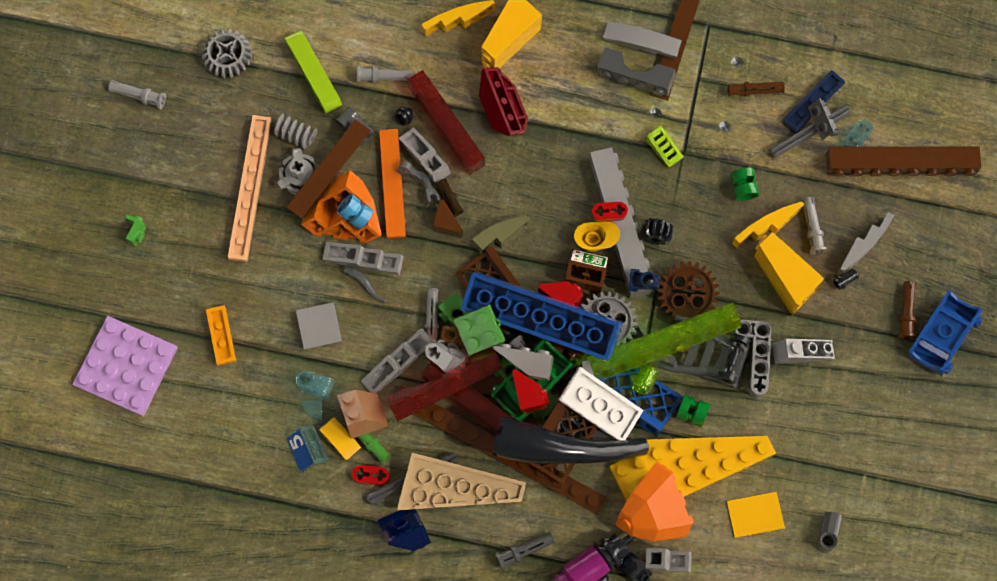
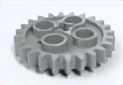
M610 291L607 296H604L603 292H601L599 298L593 294L592 301L587 298L588 305L581 304V308L612 319L617 317L625 318L626 321L622 324L615 348L621 351L620 345L628 347L626 340L633 341L630 334L636 335L637 331L633 328L638 327V323L633 322L638 319V315H632L636 312V309H629L631 302L625 304V297L618 299V293L611 297ZM602 306H607L610 310L607 313H602L599 309Z

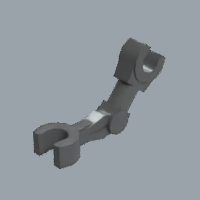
M403 161L397 172L404 176L411 175L420 181L425 189L423 194L426 205L432 202L431 198L434 199L435 204L438 203L440 195L435 188H432L430 176L413 169L409 162Z

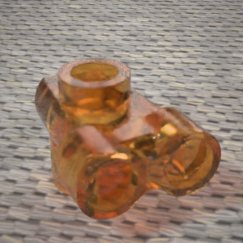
M443 326L441 340L459 345L460 349L466 350L457 327ZM451 331L455 332V338L450 337Z

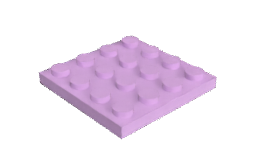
M107 316L72 385L144 417L178 347Z

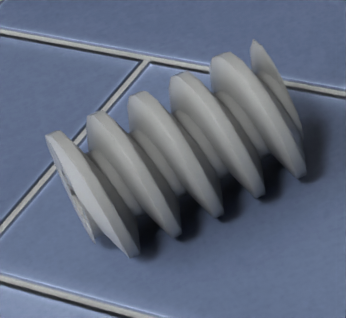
M282 114L275 126V136H281L283 140L288 139L290 143L295 142L296 146L301 145L302 149H307L314 141L318 130L315 129L313 132H310L311 126L304 129L303 122L297 126V119L290 123L291 117L288 116L284 120V114Z

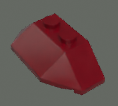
M498 67L483 68L481 71L479 98L491 128L506 136L523 135L527 126L528 116L515 85L507 76L501 73Z

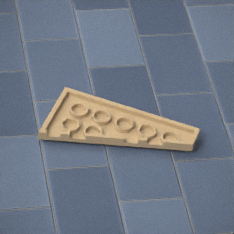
M411 453L397 510L522 502L526 482Z

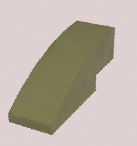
M528 216L516 217L497 223L472 239V245L481 254L488 247L494 246L496 243L503 248L530 224V218Z

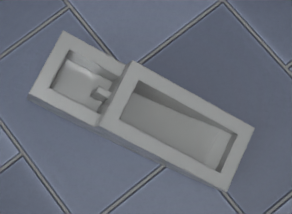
M414 127L399 138L406 150L435 184L451 174L448 165L437 155L435 149Z

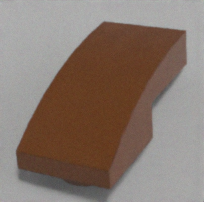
M548 341L561 354L566 350V355L574 360L577 357L582 359L584 355L583 352Z

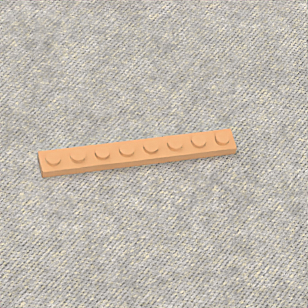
M252 116L228 253L229 260L248 262L272 123L271 117Z

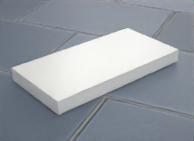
M581 367L577 368L558 399L565 406L617 441L626 440L643 412L641 408Z

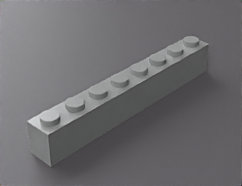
M612 147L590 152L589 160L601 202H623L628 207V214L624 220L611 222L616 224L620 230V239L614 247L629 299L650 294L652 290L628 291L630 270L640 269V272L644 273L648 272L650 265L648 258H644L642 252L645 251L643 241L639 240L637 235L639 233L637 222L634 223L632 218L634 210L633 206L628 204V189L623 187V172L618 170V155L613 152ZM618 207L616 211L611 212H617L618 215H622L623 211ZM648 280L646 282V285L651 284L653 281Z

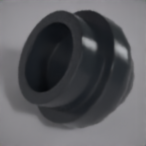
M409 107L398 108L394 116L397 123L402 126L410 124L413 120V110Z

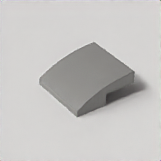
M334 302L296 310L304 349L342 341Z

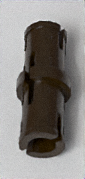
M447 179L438 181L436 186L454 217L462 214L464 211L456 199V193L449 186Z

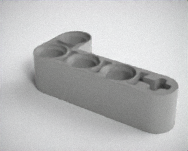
M740 320L735 324L732 334H740L750 339L748 390L751 397L760 399L766 394L769 387L771 327L764 321ZM744 327L747 333L740 334L737 328ZM757 329L765 330L766 335H759ZM756 348H763L765 354H758ZM755 366H761L764 369V373L756 372ZM758 380H761L759 382V388L762 389L760 392H758V389L755 388L758 384Z

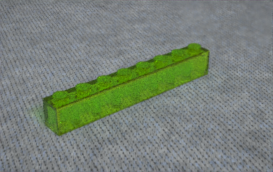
M732 302L618 345L614 348L611 360L606 361L595 356H589L587 360L590 362L594 377L601 381L741 328V320Z

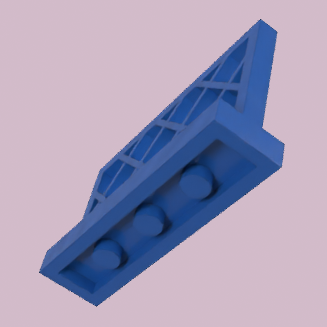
M618 355L601 381L605 383L607 379L615 378L616 387L612 389L618 391L620 395H622L621 390L631 389L633 398L628 400L634 402L633 404L638 406L637 401L647 400L649 409H642L643 412L636 424L658 437L683 397ZM618 362L626 367V373L617 374L615 367ZM639 375L642 377L643 383L633 385L631 376ZM628 376L630 385L620 387L618 378ZM647 386H656L659 394L649 395ZM644 387L646 396L636 397L634 388ZM671 396L677 401L674 405L666 406L664 397ZM660 397L662 406L653 408L651 399ZM664 410L665 419L663 422L655 418L654 411Z

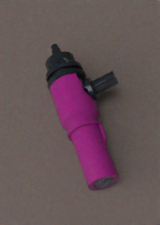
M614 533L609 538H601L598 540L599 545L594 542L593 546L591 545L562 566V572L554 574V578L550 581H608L609 577L606 573L615 571L614 565L617 567L622 565L623 559L630 554L626 545L631 543L636 537L628 534L623 539H620Z

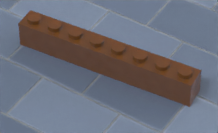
M980 146L829 147L826 152L827 174H833L835 177H841L844 174H852L854 177H859L863 174H870L873 177L881 176L882 174H889L892 177L901 174H908V176H918L919 174H927V176H937L938 174H945L946 176H955L957 174L974 176L981 169Z

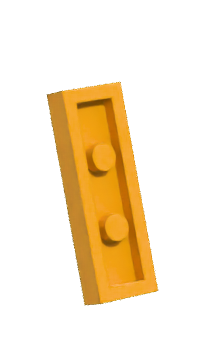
M225 305L206 309L217 366L237 362Z

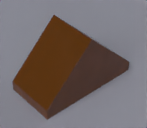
M444 199L439 202L433 225L434 232L460 238L463 236V230Z

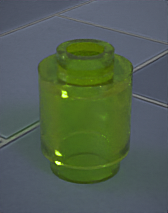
M651 365L642 366L633 381V389L642 395L650 392L659 376L657 369Z

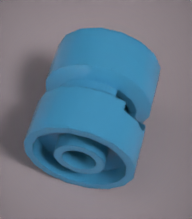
M349 194L338 206L337 214L345 220L349 219L351 225L360 229L371 218L373 209L365 203L360 204V199L353 194Z

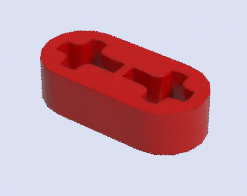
M623 202L597 203L593 206L591 215L597 222L621 221L626 218L628 207ZM620 207L623 212L622 215H618L617 212L611 211H616ZM598 209H601L602 212L607 213H603V216H599V214L595 212H597Z
M358 465L352 471V478L358 484L383 486L389 481V472L384 467ZM363 470L364 474H369V476H363L362 480H359L356 473ZM379 471H382L386 478L378 481V478L372 477V474L378 475Z

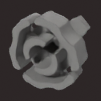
M301 148L293 149L292 155L283 160L284 168H279L280 180L277 184L281 189L287 188L289 193L296 195L300 189L291 187V184L303 186L313 174L312 165L315 167V170L319 165L315 164L313 157L303 154Z

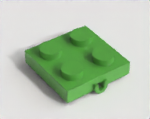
M490 304L454 319L459 336L462 338L461 340L465 345L468 355L505 341L499 327L501 323L498 318H495Z

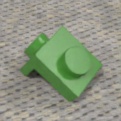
M126 214V221L133 225L126 240L130 245L136 247L138 242L140 243L144 238L146 226L141 217L134 214L133 216Z

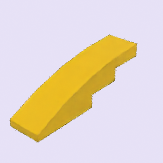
M493 0L476 2L439 14L421 24L422 32L426 37L440 28L446 33L459 24L466 29L495 11V2Z
M798 202L762 217L736 236L732 244L738 249L749 237L757 241L769 229L776 234L802 209L804 203Z

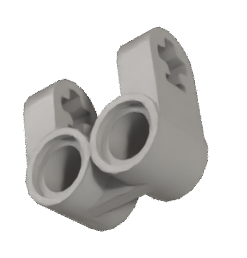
M445 336L438 341L428 344L425 349L426 356L449 375H455L457 371L461 372L472 357V355H468L465 346H462L450 336ZM445 342H448V347H449V348H447V347L445 346V344H444ZM437 347V354L434 355L432 348Z

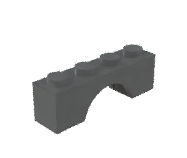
M605 47L597 66L598 74L603 78H613L621 84H631L640 90L647 89L659 96L669 95L676 77L675 69L660 64L646 72L633 71L624 63L622 52Z

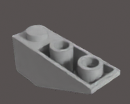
M784 339L772 345L774 361L777 364L835 359L832 340Z
M502 343L499 346L493 347L499 355L529 378L550 381L554 359L552 355H549L550 352L538 350V353L530 352V348L519 347L517 350L512 349L511 345Z

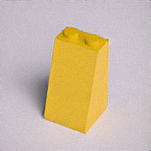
M508 0L481 47V63L485 68L498 67L500 69L541 30L542 14L527 0Z
M772 232L769 236L764 235L755 248L757 251L754 257L788 311L793 315L819 288L824 278Z

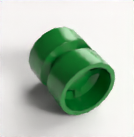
M742 168L731 173L732 184L736 186L734 194L737 201L751 200L760 195L758 184L754 183L756 175L753 168Z
M685 394L676 418L683 421L691 420V424L702 428L710 404L702 400L696 402L694 397ZM690 406L695 407L693 415L688 413Z

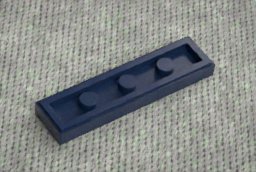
M831 70L782 120V123L796 134L812 118L808 107L819 98L826 103L845 84V81Z

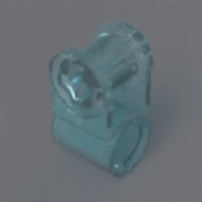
M301 371L296 377L297 387L300 391L312 394L320 399H329L335 380L309 371ZM305 378H308L309 382H306L305 385H303L302 381H304Z

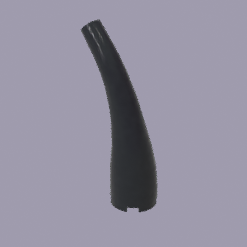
M502 416L499 423L500 428L495 437L492 455L525 463H603L646 455L649 451V444L644 438L622 441H596L575 438L534 424Z

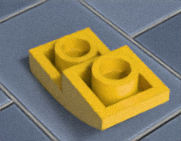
M334 417L319 429L321 434L330 445L334 446L344 460L349 459L361 448L354 438L351 439L348 431Z

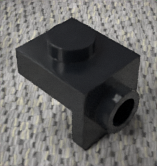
M632 552L623 559L622 565L618 567L633 581H648L652 575V572L646 569V564Z

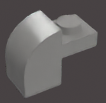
M646 548V569L663 573L691 572L692 552L669 551L666 548Z

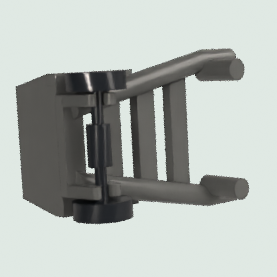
M676 315L675 323L682 324L686 330L690 328L696 330L684 365H677L675 357L670 356L668 358L669 363L660 361L658 368L676 373L705 375L704 377L737 389L749 356L750 339L740 334H732L731 337L717 334L688 317ZM705 335L709 337L700 366H692L702 336ZM718 342L723 347L716 367L708 368L714 348ZM730 349H731V350H733V351L731 352V355H730V358H729V361H728L729 367H728V369H726V368H724V367H725V364H726V361H727V358H728V355H729V352H730Z

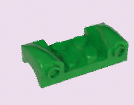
M543 339L542 341L539 340L532 347V352L538 353V350L550 352L549 355L553 356L550 381L530 379L540 384L542 389H546L548 393L559 380L561 381L574 365L546 339ZM512 372L502 383H498L493 388L491 396L516 420L523 421L530 413L524 414L520 409Z

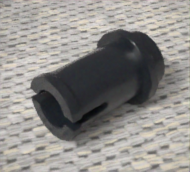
M851 268L841 276H835L833 283L837 289H845L846 285L858 279L859 275L855 269Z

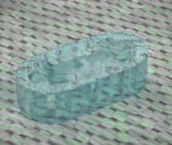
M867 120L859 121L846 137L844 147H861L872 132V124ZM865 126L867 128L866 131L860 135L859 131ZM854 138H857L858 140L855 145L850 146V141L852 142Z

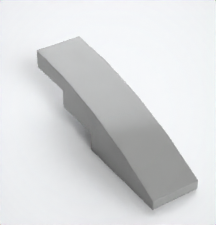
M609 21L602 38L636 52L640 49L653 55L659 53L673 59L677 57L682 41L651 30Z
M887 212L879 227L872 224L864 240L859 237L856 238L837 273L841 276L856 265L873 248L895 215Z
M326 242L322 260L364 270L400 275L404 256L402 254L384 253L382 250L363 248L361 245Z
M419 329L407 342H403L391 355H387L361 382L371 393L377 394L423 355L426 346L432 343L433 340L423 329Z

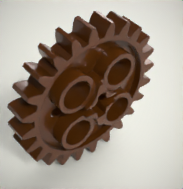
M683 261L680 262V268L674 264V271L667 269L669 275H662L665 281L659 282V285L663 288L657 290V292L662 293L658 300L664 301L660 307H667L665 314L671 311V319L679 315L689 319L692 318L695 322L697 316L701 320L704 319L703 313L709 316L710 312L708 309H715L712 302H718L714 296L720 294V292L715 291L719 284H713V281L717 278L709 277L712 271L706 273V266L700 269L699 262L692 266L691 261L688 262L687 266L684 265ZM676 277L683 278V287L675 286L674 279ZM695 278L703 280L702 288H696L693 285ZM687 287H690L691 291H705V295L691 294L687 297L685 293H672L671 290H686ZM675 296L682 297V306L674 305L673 299ZM694 297L702 299L701 307L697 308L693 305Z

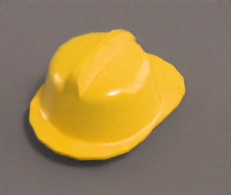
M588 222L577 227L574 238L581 248L589 252H597L614 246L620 239V230L612 222Z

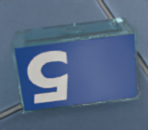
M314 425L299 428L286 437L300 473H304L312 466L329 461Z

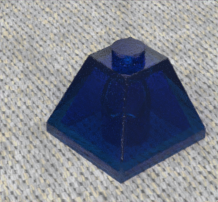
M416 509L399 510L377 520L390 546L415 551L431 543Z

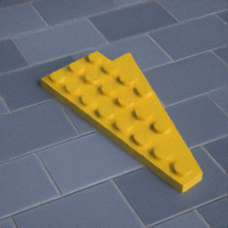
M768 436L647 439L649 444L648 454L622 460L611 465L609 468L626 502L657 461L674 472L676 487L678 491L681 490L683 497H686L775 455L776 452Z

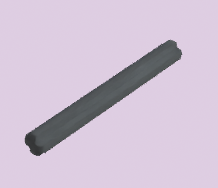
M843 105L831 112L829 119H833L834 123L848 116L851 111L847 105ZM815 123L770 148L769 152L772 157H778L817 134L818 130Z
M453 453L439 458V460L454 464L457 462ZM405 476L367 494L366 498L369 504L372 505L402 490Z

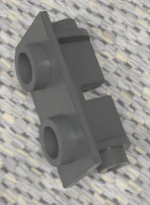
M821 98L817 99L808 109L821 140H824L829 135L831 137L836 136L838 128L833 119H829L831 114L827 103H824V100H821Z

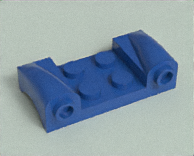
M948 290L911 347L908 357L940 376H943L944 373L948 375L953 367V364H951L952 358L967 334L974 327L978 328L983 318L980 316L983 309L963 302Z

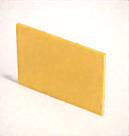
M777 492L727 501L735 538L785 529Z

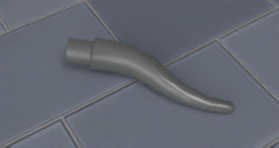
M345 267L343 273L361 282L372 297L382 303L386 302L385 299L378 296L369 279L362 272L355 268Z

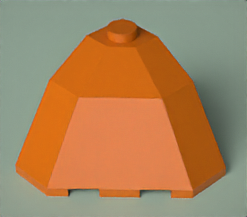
M351 170L336 177L301 222V225L315 236L322 237V234H327L341 240H348V238L359 239L361 243H369L381 236L374 200L364 182ZM349 194H353L360 199V204L365 203L373 209L371 218L360 229L351 225L349 219L345 220L337 214L338 206Z
M657 461L628 498L620 511L615 525L630 536L653 542L687 537L694 521L685 509L686 502L681 490L678 491L676 487L674 472Z

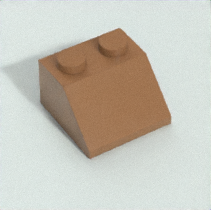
M355 389L337 395L351 439L389 426L378 394Z

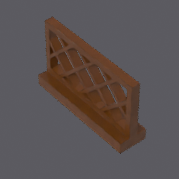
M492 245L483 254L456 272V275L466 289L469 281L465 280L462 274L467 270L488 273V276L496 274L501 277L500 280L521 287ZM484 258H487L490 262L489 270L478 269L479 262ZM504 325V326L501 327L500 329H501V331H502V333H503L504 331H506V330H507L508 328H510V327Z
M560 401L556 402L542 425L543 428L551 431L556 430L559 433L557 427L559 421L568 420L570 431L561 434L571 433V437H574L573 432L584 430L587 440L591 439L598 428L595 425L586 427L585 420L581 416L583 428L572 430L570 419L580 417V415L569 417L568 407ZM529 463L561 484L564 483L575 465L570 464L567 468L566 464H564L565 473L562 478H559L554 474L552 467L559 464L540 466L537 463Z

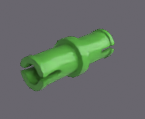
M370 433L358 437L366 446V450L372 452L381 463L387 461L391 456L379 444L380 441L377 438L375 439Z

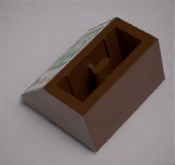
M572 249L565 281L571 284L575 283L583 290L601 293L610 257Z

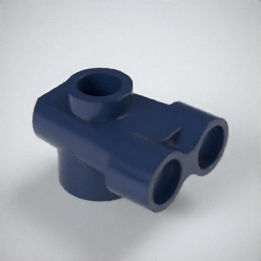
M631 269L628 291L658 290L660 276L654 275L649 271L643 273L640 272V269ZM648 280L653 281L651 284L646 285V282Z

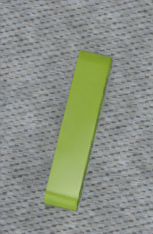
M302 30L285 37L284 40L325 114L341 107L342 102Z

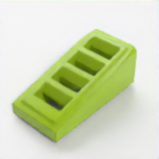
M659 126L646 136V142L668 168L684 157L662 126ZM660 135L661 137L655 141L654 139ZM663 141L666 142L663 146H658ZM670 147L671 149L664 154L663 151ZM673 153L676 154L673 158L668 160V156H670Z

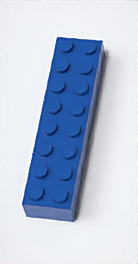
M472 272L460 309L470 313L490 304L495 318H498L503 325L606 361L612 358L623 324L621 321L479 272Z

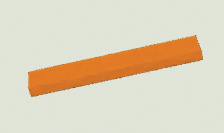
M398 129L379 130L387 239L406 238L402 177L397 172L401 165Z

